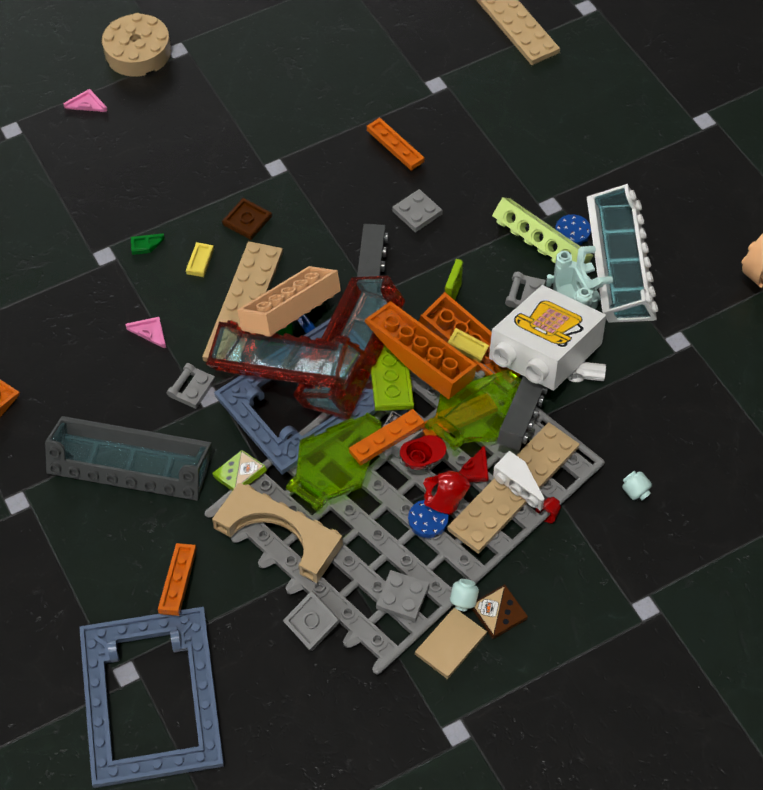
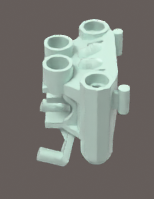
M583 246L578 249L577 262L572 261V255L568 251H561L557 254L554 276L551 274L547 275L546 286L550 287L553 284V290L596 309L598 301L601 300L597 289L603 287L604 284H612L613 278L609 276L591 279L587 276V273L595 271V268L591 262L584 263L585 256L589 253H595L596 248L595 246Z

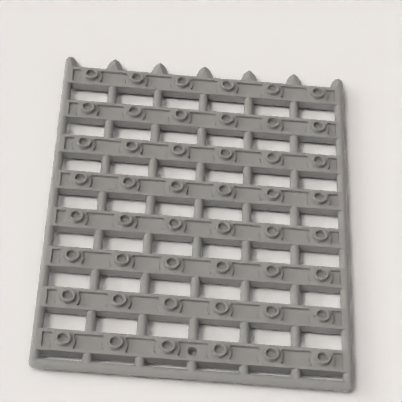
M490 368L488 369L498 377L499 383L495 380L493 381L507 392L506 395L484 378L485 372L480 370L475 372L472 382L453 397L447 399L410 370L412 392H416L435 408L425 418L418 414L424 422L462 405L458 399L467 391L476 398L488 394L497 407L495 413L460 428L463 433L454 441H451L446 436L440 437L446 444V454L441 460L429 464L422 470H413L406 467L402 458H398L393 454H390L387 459L379 457L370 466L366 463L360 466L349 453L348 447L358 438L364 439L381 429L376 423L386 414L388 416L391 414V412L378 411L370 419L367 418L352 428L351 431L353 433L343 442L335 439L319 451L325 457L315 466H312L305 459L287 471L297 481L285 491L265 473L250 484L255 491L269 495L272 500L278 503H285L293 511H300L313 521H319L331 510L352 529L342 538L343 546L332 561L339 570L352 580L340 592L323 577H321L318 583H315L300 575L299 563L302 558L289 547L298 539L293 533L282 541L261 522L239 529L231 537L233 543H237L248 538L263 552L258 561L260 568H266L272 564H276L291 578L286 586L288 594H294L302 589L308 594L311 591L315 592L341 620L339 623L348 630L343 640L344 646L349 648L362 643L378 658L373 666L375 674H380L453 606L450 602L452 588L433 572L437 566L445 560L464 578L474 581L476 585L551 515L545 509L538 514L526 504L512 518L523 530L513 539L500 531L486 546L496 555L485 565L461 546L463 544L458 538L454 540L445 531L435 535L433 538L418 536L438 554L428 565L421 562L403 546L416 535L408 523L409 511L414 504L403 495L414 485L425 493L426 488L423 481L425 478L436 476L431 470L442 461L454 471L459 472L462 466L471 458L459 448L466 439L470 437L481 447L485 446L486 451L492 455L487 459V469L497 461H500L508 451L515 455L520 452L497 444L499 434L486 424L495 414L503 420L505 419L513 401L512 399L517 392L515 388ZM369 377L368 379H362L354 387L372 389L371 379ZM502 402L504 405L498 406L497 403ZM331 405L302 429L299 434L301 436L305 435L322 424L332 414L335 415L346 408V406ZM540 409L537 419H532L535 421L532 431H527L529 433V441L544 427L540 423L541 421H544L546 424L549 422L580 444L578 450L595 462L592 465L575 452L564 463L562 468L576 478V480L565 489L551 477L540 489L544 499L555 497L560 501L559 504L561 505L596 473L605 462ZM269 459L262 463L266 469L273 465ZM331 461L353 480L342 490L320 473ZM386 461L408 479L398 490L375 472ZM488 472V481L469 483L481 492L494 477ZM438 485L432 489V496L436 494ZM302 486L324 504L313 515L291 497ZM358 486L363 488L381 504L370 515L347 496ZM232 490L228 491L205 511L204 514L207 518L215 516ZM463 498L457 510L450 514V516L455 519L469 503ZM386 510L409 529L398 540L375 521ZM358 535L380 554L369 566L347 547ZM386 561L404 575L429 582L426 595L439 606L428 618L419 612L415 622L388 613L410 633L398 646L374 625L387 612L377 610L371 617L367 618L346 599L353 590L359 587L377 603L386 581L375 571Z

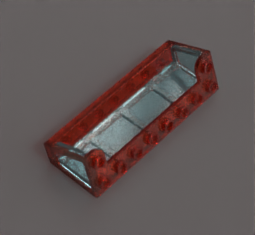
M389 276L351 278L293 394L302 407L343 419H350L371 375L372 367L375 366L384 347V344L365 323V319L390 301L401 309L405 303V299Z
M228 320L227 323L219 322L206 365L221 372L344 390L365 357L366 352L359 348L360 345L351 342L349 337L339 335V338H334L332 342H327L322 338L311 340L306 336L297 338L287 333H284L283 336L275 333L272 336L266 337L262 334H251L250 332L242 331L237 322Z

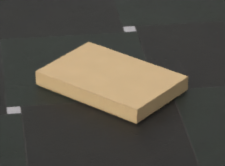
M453 608L415 651V655L446 679H449L487 635V631L456 608Z

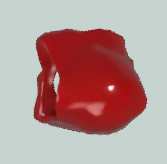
M447 471L425 478L423 481L426 488L424 505L441 513L449 515L454 513L470 488L469 481L457 471ZM438 485L436 494L432 496V489Z

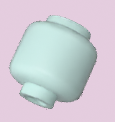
M633 471L622 480L624 482L622 488L632 500L639 498L644 500L651 494L649 490L652 487V483L643 472L636 473Z
M459 579V581L453 584L450 602L455 605L457 610L467 611V609L475 607L479 593L475 582L469 579Z

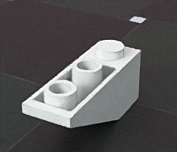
M508 451L494 466L493 477L498 483L510 488L512 493L524 498L531 507H536L541 511L544 505V497L526 462L511 451Z

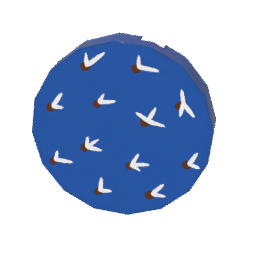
M579 215L563 216L557 221L555 226L557 231L579 246L583 242H587L591 235L590 223Z
M425 500L418 501L411 507L408 515V523L412 531L423 538H433L435 535L443 533L448 526V514L425 506Z

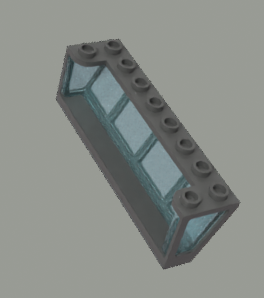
M61 416L45 441L47 474L196 501L199 499L211 460V442Z

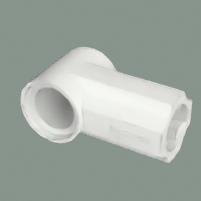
M584 361L567 378L571 382H581L584 379L604 381L606 364Z

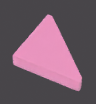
M90 89L63 103L65 109L107 112V107Z
M159 317L126 324L128 331L162 348H166Z

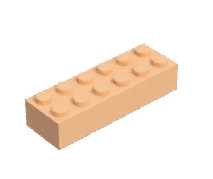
M308 266L239 308L237 311L241 331H247L251 334H262L266 337L275 335L277 331L286 328L288 324L298 320L302 315L311 312L313 308L322 305L324 301L333 298L335 294L341 291L338 270Z

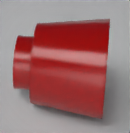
M555 497L546 498L543 509L540 511L536 508L535 511L540 514L545 509L551 515L544 522L553 523L561 509L560 501Z

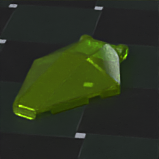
M507 369L470 382L450 399L440 394L436 416L430 418L426 422L425 427L429 431L433 430L449 443L450 448L454 451L468 442H497L500 428L521 379ZM440 423L441 425H443V427H445L446 429H448V431H450L453 435H455L456 438H454L453 436H451L448 432H446V431H445L443 428H441L438 424Z
M366 413V415L357 419L350 418L325 429L324 433L317 436L313 434L301 439L296 475L289 481L286 489L291 493H296L313 505V509L319 511L326 501L362 488L371 460L360 466L349 453V447L381 429L382 423L371 414Z

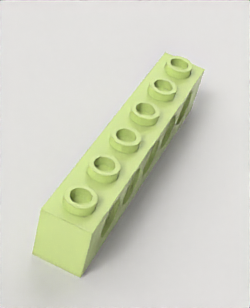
M502 197L492 215L497 219L496 222L498 224L509 227L512 234L522 236L525 243L531 246L535 245L538 248V252L552 257L551 260L556 263L557 254L561 251L570 252L572 261L577 262L579 245L511 198ZM513 214H515V216H516V219H515L514 222L512 221V216H513ZM527 223L529 224V230H528V231H526V225H527ZM541 233L543 234L542 241H540L539 239ZM555 242L557 243L556 251H554L553 245ZM591 253L586 254L585 264L591 261L593 257Z

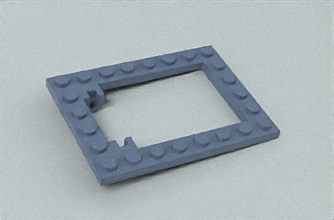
M339 314L214 392L217 400L281 474L289 471L378 412L375 411L374 406L371 407L374 404V400L371 398L367 400V398L373 395V391H370L303 436L294 427L286 426L281 430L279 437H277L251 407L254 405L253 398L255 396L260 401L264 399V393L260 389L261 386L333 340L343 348L371 379L368 345ZM365 401L369 407L359 406V403Z
M204 607L181 610L179 616L154 614L79 626L93 788L224 767ZM170 635L173 652L188 650L199 746L113 761L105 663L119 661L118 643Z

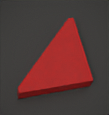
M482 446L481 450L474 457H471L459 471L469 482L488 481L485 446Z

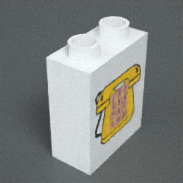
M541 285L492 329L489 359L501 367H507L525 376L533 383H539L554 391L602 344L607 315Z

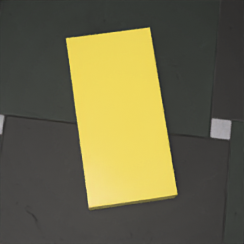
M196 242L186 268V274L199 277L205 276L214 251V245Z
M455 328L448 341L451 346L462 354L479 363L489 347L488 344Z

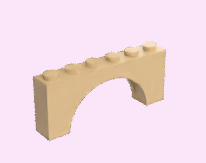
M240 482L212 518L214 529L229 537H232L239 529L247 525L261 522L277 524L288 529L299 539L304 549L303 557L299 563L300 575L315 583L319 582L343 546L342 535L338 531L330 530L324 527L321 522L313 521L302 512H295L285 503H278L272 500L269 495L261 494L255 491L252 486L244 485Z

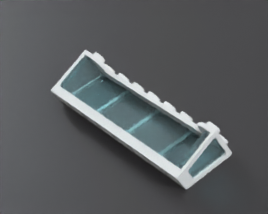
M628 184L587 196L593 246L596 248L594 254L597 276H611L613 278L612 284H604L603 287L599 288L602 312L607 315V321L610 323L657 320L656 312H658V306L653 298L656 297L654 287L651 286V282L654 280L651 271H649L651 262L646 254L649 253V249L644 241L647 236L645 229L642 228L644 219L642 214H640L642 206L640 200L636 198L635 191L631 190Z

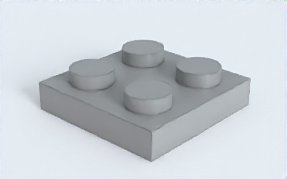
M420 189L392 207V212L415 233L442 215V209Z
M390 570L377 601L376 609L415 622L428 591L429 582Z
M311 591L283 621L304 645L313 651L341 620L315 592Z

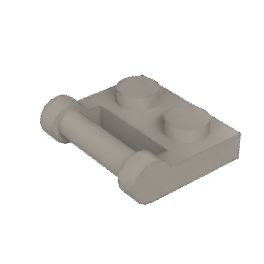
M514 272L512 287L509 296L505 300V304L508 307L517 308L541 285L545 286L546 280L525 276L521 272ZM520 283L525 284L521 300H517L516 296Z
M186 363L183 367L184 371L173 387H170L166 393L169 397L197 409L216 379L215 376L195 368L190 363ZM189 375L194 376L183 393L178 392Z

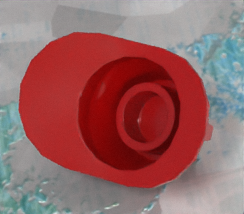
M427 435L404 443L400 449V456L406 467L413 470H422L429 464L441 460L446 454L447 448L441 438Z

